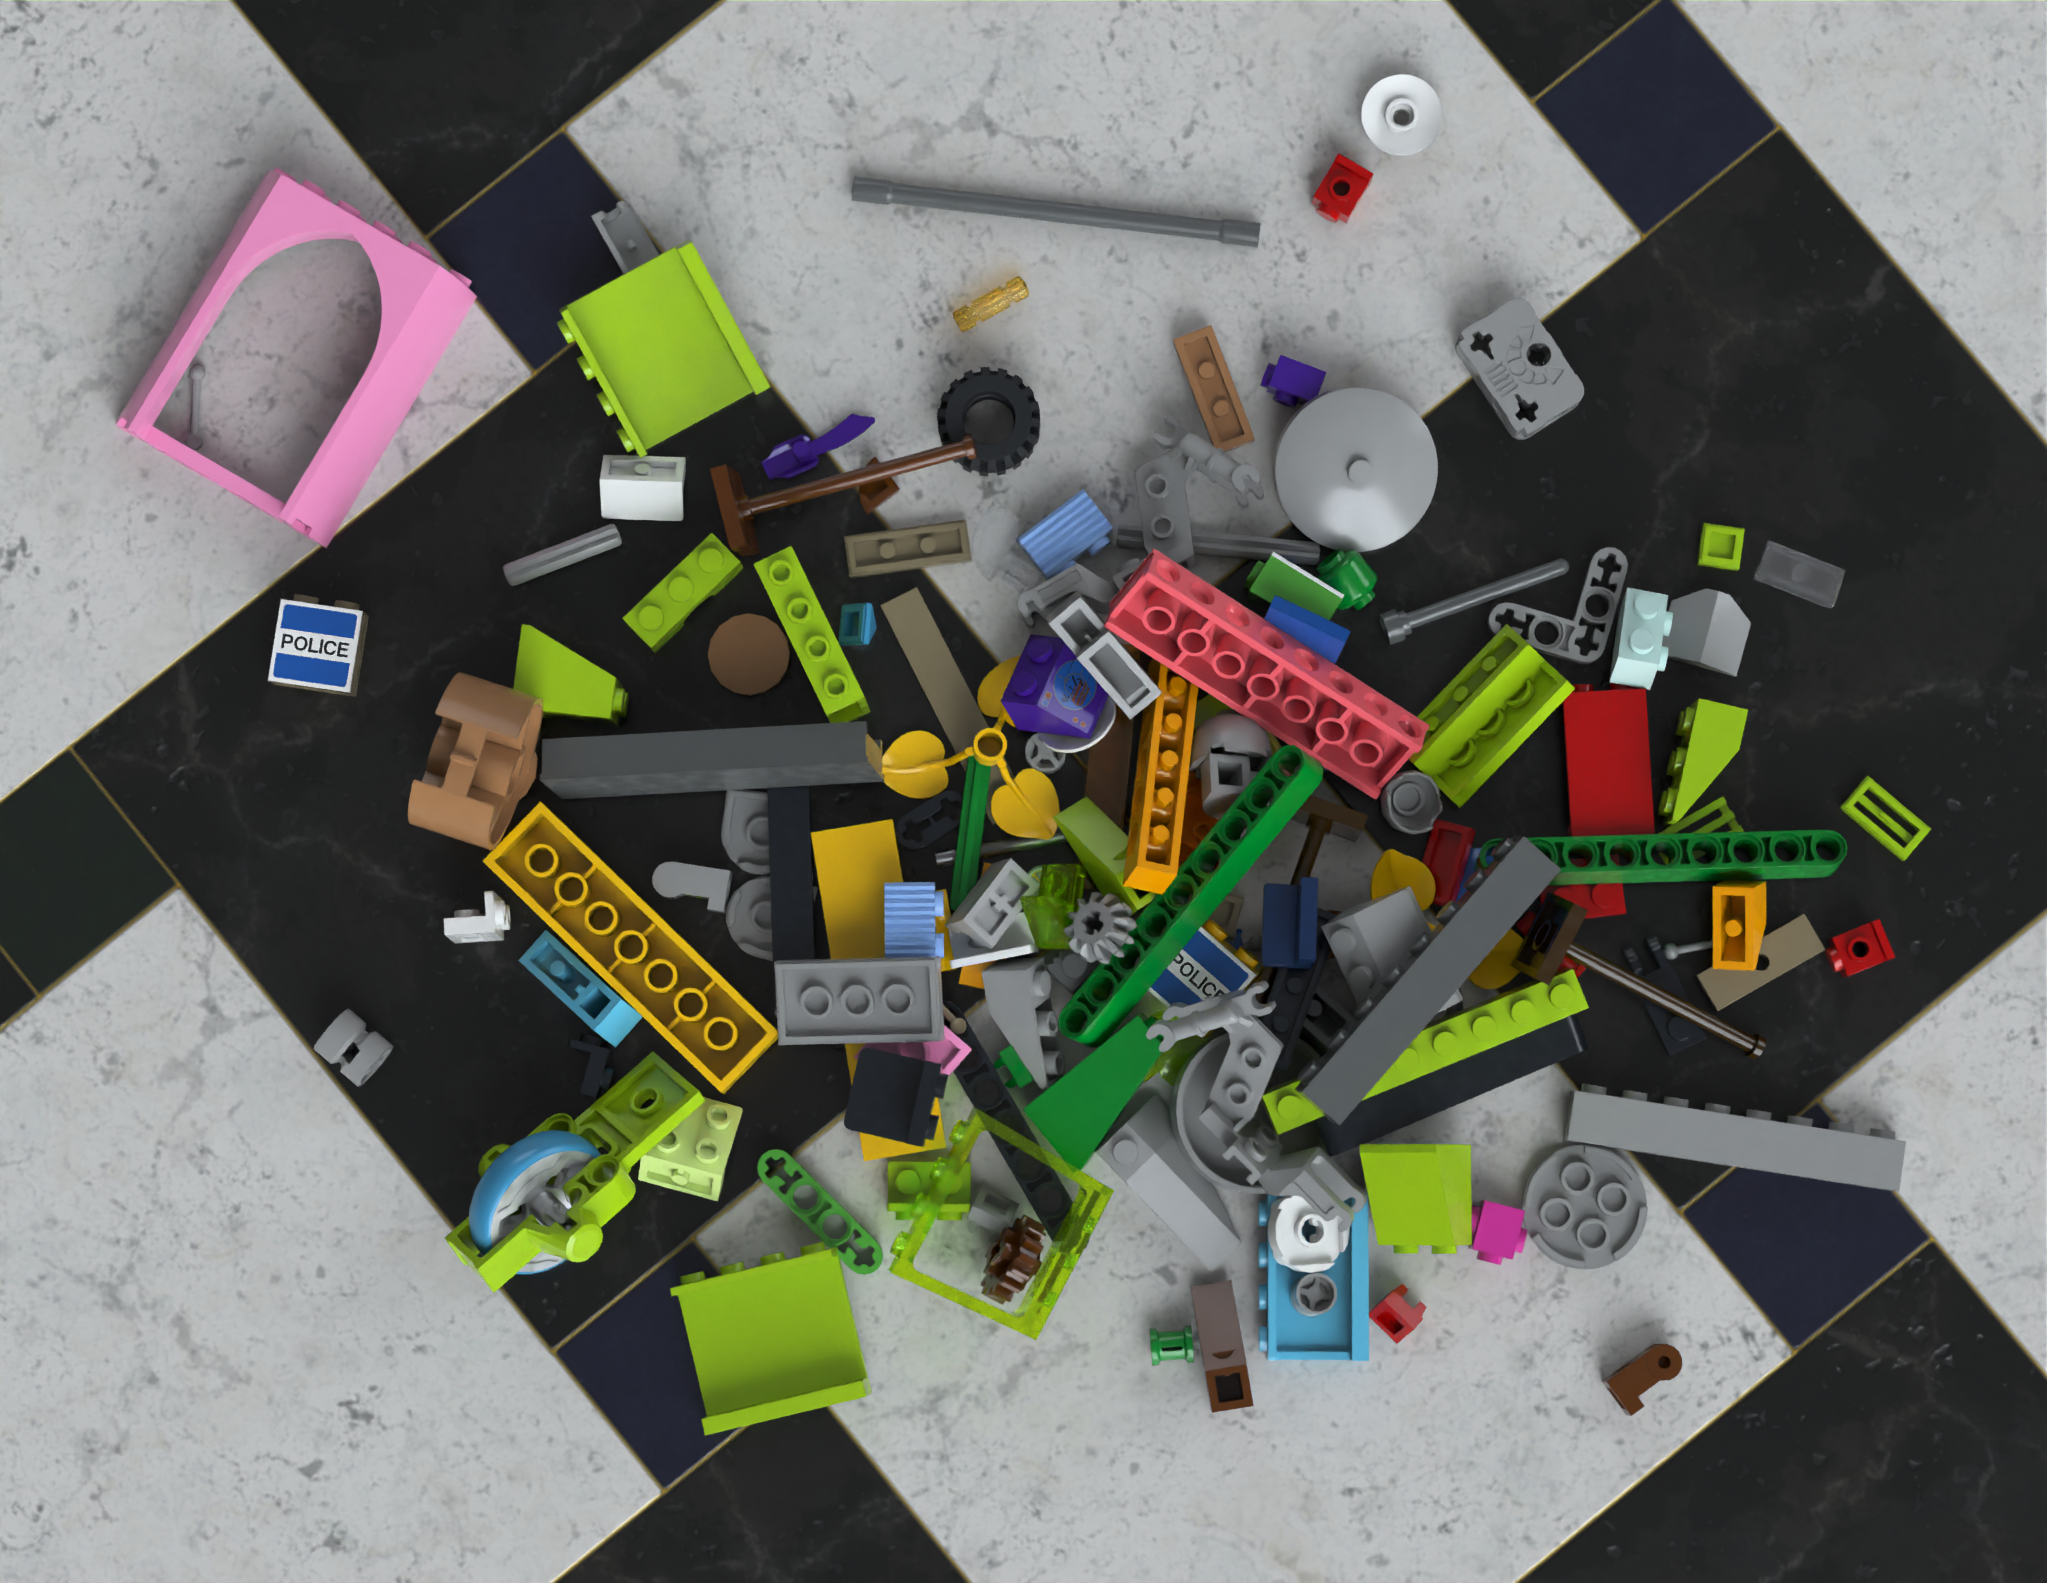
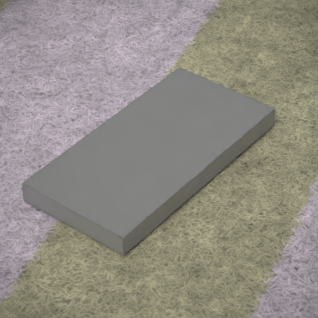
M940 956L778 960L774 962L779 1045L933 1042L945 1040Z

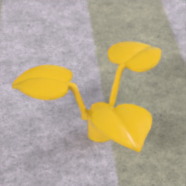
M1021 655L999 664L988 673L980 684L977 696L980 711L988 717L998 719L993 728L983 729L976 735L972 747H967L964 751L944 759V745L936 736L921 730L908 732L896 739L882 756V772L885 775L884 783L895 792L913 799H928L935 797L946 789L949 780L945 767L952 766L969 756H974L980 764L985 766L997 765L1007 785L999 787L992 796L991 814L995 823L1003 831L1016 837L1049 840L1054 837L1058 827L1053 817L1060 813L1055 787L1046 775L1033 768L1022 770L1013 780L1003 759L1007 749V740L1001 729L1005 721L1013 727L1016 726L1004 708L1001 699Z
M1394 849L1386 850L1377 861L1372 872L1370 899L1373 900L1410 886L1421 910L1424 911L1429 908L1434 900L1436 891L1435 880L1430 870L1413 857L1404 855ZM1427 922L1432 931L1436 926ZM1510 928L1467 979L1482 989H1496L1509 983L1521 972L1510 965L1523 942V938Z

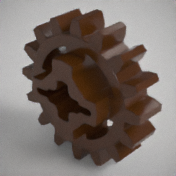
M1023 1215L1021 1219L1018 1217L1015 1219L1012 1227L1009 1226L1002 1230L998 1239L993 1244H990L985 1255L987 1263L983 1271L986 1276L981 1282L983 1287L982 1294L1003 1305L1005 1301H1011L1014 1292L1018 1294L1024 1290L1027 1282L1033 1275L1037 1274L1042 1264L1040 1254L1044 1248L1041 1243L1046 1237V1233L1043 1232L1045 1225Z

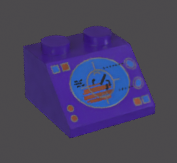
M1030 634L1001 702L1018 730L1090 739L1109 695L1060 637Z

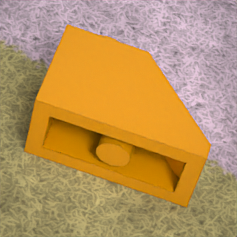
M1724 880L1713 886V969L1750 971L1756 969L1766 926V881Z

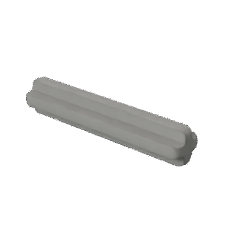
M609 524L505 564L503 571L508 583L511 586H516L620 546L622 539L615 524Z

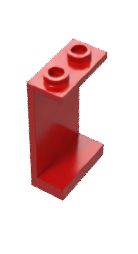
M1611 683L1610 690L1594 691L1593 684L1572 685L1575 689L1560 704L1563 705L1570 816L1567 837L1655 834L1646 688L1635 689V687Z

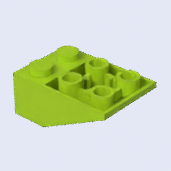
M1699 698L1686 707L1685 711L1680 712L1675 732L1676 735L1682 736L1680 747H1677L1676 751L1671 752L1667 767V775L1673 776L1672 783L1667 792H1662L1658 807V815L1664 816L1662 827L1668 828L1677 823L1739 751L1748 709Z

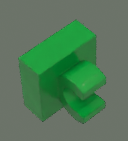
M1012 1045L999 1052L1001 1058L994 1062V1068L998 1069L1006 1065L1013 1076L1012 1079L1005 1083L1006 1088H1012L1016 1085L1021 1088L1034 1081V1078Z

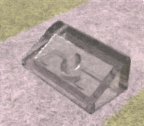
M1768 540L1753 579L1831 609L1836 603L1846 570Z

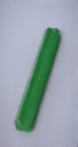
M974 756L967 758L949 907L952 910H956L977 884L991 766L980 764Z

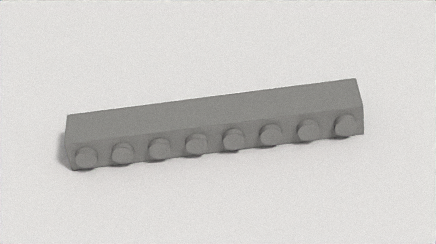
M1582 1084L1581 1091H1570L1563 1141L1888 1191H1899L1906 1141L1895 1140L1894 1131L1870 1128L1869 1136L1853 1133L1854 1125L1829 1122L1828 1129L1812 1127L1813 1119L1797 1116H1788L1787 1123L1771 1121L1772 1113L1747 1109L1746 1117L1731 1115L1730 1106L1705 1103V1110L1688 1108L1689 1100L1673 1097H1664L1663 1104L1647 1102L1648 1094L1623 1090L1622 1098L1606 1095L1607 1087Z

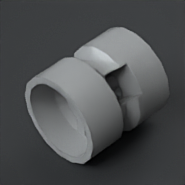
M347 1009L326 1029L315 1044L314 1050L331 1064L339 1062L341 1064L340 1072L356 1086L360 1087L385 1061L392 1051L393 1045L376 1031L368 1033L366 1031L367 1023L352 1010ZM355 1046L360 1050L358 1054L352 1052Z

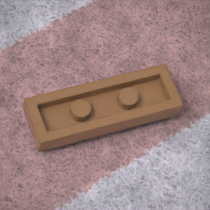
M1212 325L1173 339V345L1211 444L1217 449L1222 448L1225 451L1224 453L1255 442L1253 432Z

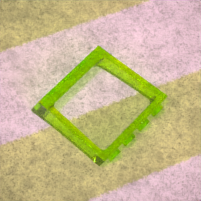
M973 1107L966 1122L959 1119L953 1127L949 1136V1142L954 1145L947 1158L940 1156L935 1162L929 1175V1179L933 1180L934 1183L928 1195L926 1196L921 1193L915 1200L910 1211V1216L915 1218L908 1233L900 1231L895 1238L890 1253L895 1255V1258L888 1271L1037 1340L1114 1190ZM987 1130L1073 1180L1079 1186V1192L1054 1238L1039 1271L1029 1286L1019 1308L1014 1312L999 1308L913 1267L914 1258L979 1134Z

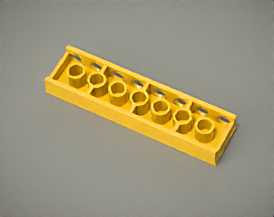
M893 819L811 832L831 959L885 957L884 883L904 882ZM866 1043L845 1044L851 1086L858 1061L854 1056ZM935 1098L932 1111L933 1115L939 1116L934 1141L926 1139L925 1146L920 1147L859 1132L863 1160L869 1161L946 1148L947 1144L939 1098Z

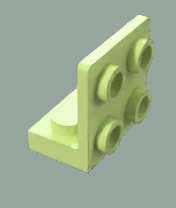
M704 1097L705 1102L641 1158L638 1180L718 1201L723 1186L726 1164L743 1109Z

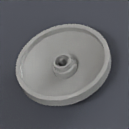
M1351 386L1337 388L1324 392L1305 403L1285 425L1278 439L1273 458L1274 488L1278 501L1288 519L1297 529L1313 541L1334 550L1341 548L1344 552L1348 550H1355L1357 552L1376 550L1403 537L1425 514L1437 484L1438 459L1436 448L1423 420L1409 405L1399 398L1369 387Z

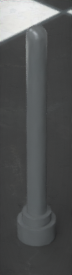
M1562 558L1556 559L1405 613L1404 610L1396 612L1395 609L1378 614L1383 635L1388 645L1401 642L1406 639L1405 635L1412 633L1411 629L1563 575L1569 570V563Z

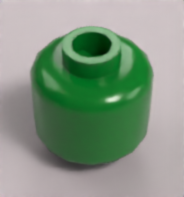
M1341 548L1337 549L1325 558L1316 569L1319 572L1317 579L1344 594L1337 608L1339 610L1348 609L1352 606L1356 610H1360L1376 595L1372 589L1377 582V574L1355 550L1344 552Z

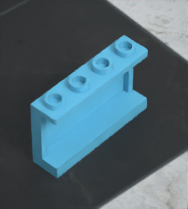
M1266 1193V1201L1258 1202L1259 1226H1266V1243H1259L1258 1245L1259 1268H1266V1284H1259L1258 1288L1259 1310H1266V1326H1259V1351L1266 1352V1359L1268 1361H1369L1368 1193L1367 1202L1359 1212L1354 1213V1220L1350 1225L1349 1241L1345 1251L1339 1253L1338 1257L1332 1262L1335 1264L1329 1269L1316 1272L1329 1276L1335 1283L1337 1299L1334 1306L1328 1312L1314 1317L1299 1314L1290 1302V1289L1293 1283L1298 1278L1311 1273L1294 1271L1286 1265H1280L1274 1259L1273 1250L1268 1239L1270 1209L1274 1201L1284 1196H1273ZM1350 1197L1343 1203L1352 1208L1355 1199ZM1307 1219L1304 1226H1302V1236H1305L1306 1241L1309 1242L1310 1235L1316 1234V1228L1309 1225Z

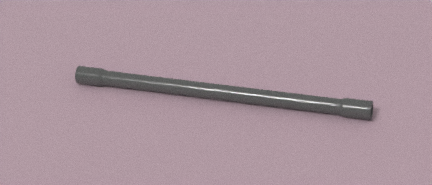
M856 176L854 177L852 201L884 205L893 203L1215 240L1224 244L1258 247L1261 223L1231 219L1213 220L899 184L890 180Z

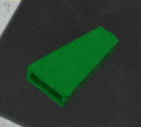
M1143 1012L1137 1015L1023 1109L1074 1174L1078 1173L1089 1163L1164 1053L1159 1051V1045L1164 1040L1161 1034L1152 1039L1146 1037L1148 1029L1158 1021L1155 1016L1151 1015L1147 1018Z

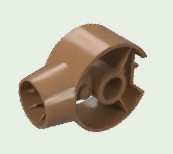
M459 672L447 686L435 711L436 715L442 716V722L434 738L422 781L413 780L408 804V821L412 825L493 850L502 839L519 800L527 794L536 778L538 758L535 749L542 723L543 700L539 697Z

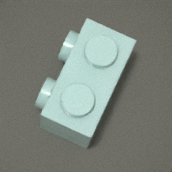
M1627 587L1618 613L1610 683L1650 690L1656 672H1664L1668 657V647L1662 646L1663 636H1669L1673 619V612L1666 611L1668 595Z

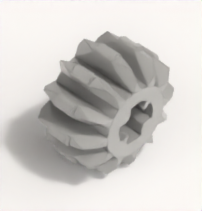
M1092 892L1089 902L1084 899H1077L1078 912H1067L1068 918L1073 921V924L1063 929L1066 935L1072 938L1068 944L1071 950L1080 953L1081 958L1090 963H1094L1097 960L1102 964H1109L1112 954L1118 958L1124 957L1122 949L1124 943L1135 944L1133 938L1128 935V932L1138 927L1136 921L1130 918L1133 912L1130 906L1124 902L1121 903L1120 898L1111 893L1104 897L1099 892Z

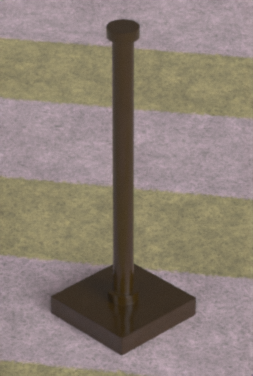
M1310 795L1290 819L1306 825L1305 827L1309 829L1290 884L1298 885L1301 877H1310L1324 835L1333 834L1356 843L1364 829L1368 815ZM1261 965L1255 983L1267 981L1269 987L1264 992L1255 994V998L1260 1004H1265L1278 967H1265Z
M1548 892L1510 966L1550 985L1565 956L1745 1050V1055L1753 1060H1756L1762 1054L1766 1045L1765 1037L1759 1034L1752 1036L1573 942L1588 910Z

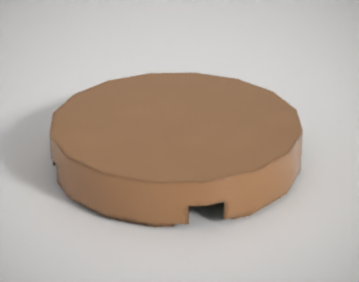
M747 613L731 617L718 627L710 640L708 659L712 673L723 687L734 694L752 696L765 694L780 684L788 671L790 649L786 636L776 623L765 616Z

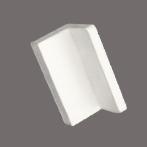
M603 455L600 474L602 518L682 521L684 517L685 457L643 456L640 458L639 456Z
M1031 911L1019 913L994 947L990 949L987 946L980 948L970 947L967 944L971 939L969 935L964 932L952 933L948 929L954 960L949 961L951 969L1039 951Z

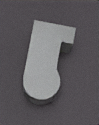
M665 862L655 869L652 876V884L655 890L665 898L678 899L685 895L709 899L707 906L709 911L726 914L733 873L723 869L679 862Z

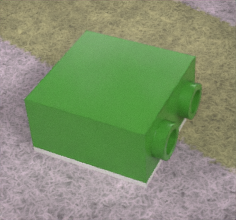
M1274 551L1266 564L1258 560L1244 586L1249 589L1246 600L1266 613L1274 596H1279L1327 620H1331L1344 597V594Z

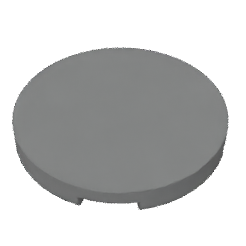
M1589 1144L1561 1148L1539 1162L1525 1184L1521 1206L1522 1210L1525 1211L1523 1222L1534 1245L1554 1262L1575 1269L1600 1268L1624 1257L1639 1240L1646 1224L1648 1211L1645 1190L1633 1166L1616 1152Z

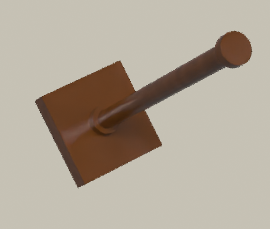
M972 434L964 435L963 440L753 498H750L748 494L745 495L741 475L726 464L710 468L729 547L731 550L746 557L760 553L752 519H755L754 514L968 456V459L971 460L978 458Z

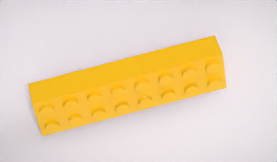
M541 801L483 860L508 887L721 1093L725 1094L778 1039V1029Z

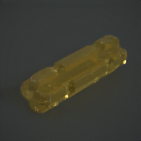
M1016 276L1005 282V287L1001 288V286H998L971 301V306L967 307V305H964L953 312V319L957 327L962 332H965L976 326L978 320L984 322L1011 307V302L1015 301V303H1018L1029 296V289L1025 281L1020 276Z

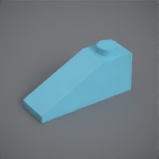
M547 930L541 934L518 960L590 1028L615 1048L642 1019V1016L623 997Z

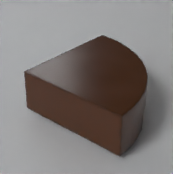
M874 457L869 461V463L866 466L874 465L880 462L876 457ZM891 477L859 486L861 504L867 515L900 491V488Z

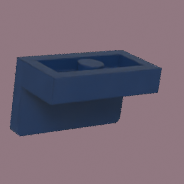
M1301 877L1298 885L1265 884L1263 888L1261 964L1263 966L1312 968L1316 960L1318 878Z

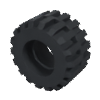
M981 367L980 372L973 373L972 370L965 372L962 379L959 381L955 379L950 384L948 392L943 393L940 399L941 405L937 412L938 432L942 446L961 441L964 435H968L964 424L967 411L978 402L984 400L1001 402L1010 409L1014 420L1012 431L1005 439L993 444H984L974 440L978 458L969 460L968 456L952 460L955 464L958 462L963 466L964 470L970 473L972 470L977 471L980 476H988V473H997L998 476L1006 474V470L1012 467L1015 470L1021 466V462L1025 458L1028 459L1033 453V447L1035 443L1037 444L1040 436V409L1038 401L1036 402L1033 391L1029 386L1026 387L1023 384V379L1015 374L1013 377L1007 374V370L998 368V371H990V367Z

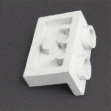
M485 891V916L475 909L454 911V918H444V935L454 943L503 941L504 930L511 929L510 907L505 905L504 900L494 891Z

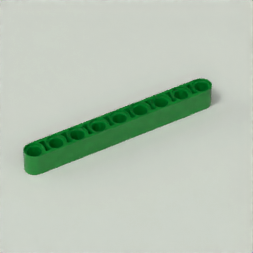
M1295 745L1283 746L1273 754L1181 865L1177 876L1163 895L1157 894L1137 918L1136 925L1138 927L1128 932V935L1133 938L1135 944L1124 943L1122 946L1124 957L1118 958L1112 954L1109 964L1100 963L1064 1006L1058 1018V1027L1064 1036L1090 1048L1101 1046L1111 1036L1319 786L1323 777V767L1319 760ZM1300 764L1298 771L1294 774V770ZM1273 796L1272 802L1267 806L1268 801ZM1246 829V833L1241 838L1242 832ZM1220 860L1218 867L1214 870L1216 863ZM1193 893L1192 898L1187 903L1190 894ZM1166 925V929L1161 934L1163 927ZM1140 956L1139 961H1138L1137 965L1135 966V962H1136L1137 958ZM1111 989H1113L1111 996L1108 998ZM1087 1020L1085 1027L1082 1029L1084 1022Z
M1833 830L1527 838L1561 869L1548 885L1823 878L1835 873L1847 854L1846 840L1841 834ZM1504 838L1489 840L1482 846L1475 861L1474 871L1479 868L1484 871L1488 867L1485 858L1491 856L1493 849ZM1816 848H1827L1833 854L1834 860L1828 861L1820 858ZM1741 849L1748 852L1752 862L1744 863L1739 861L1735 857L1733 850ZM1775 849H1786L1792 855L1793 861H1782L1777 857ZM1700 850L1707 853L1711 863H1699L1693 857L1692 852ZM1658 851L1666 854L1670 864L1660 865L1652 859L1651 853ZM1621 853L1628 859L1629 864L1618 866L1612 862L1609 854ZM1580 854L1586 859L1588 865L1576 867L1569 861L1568 855Z

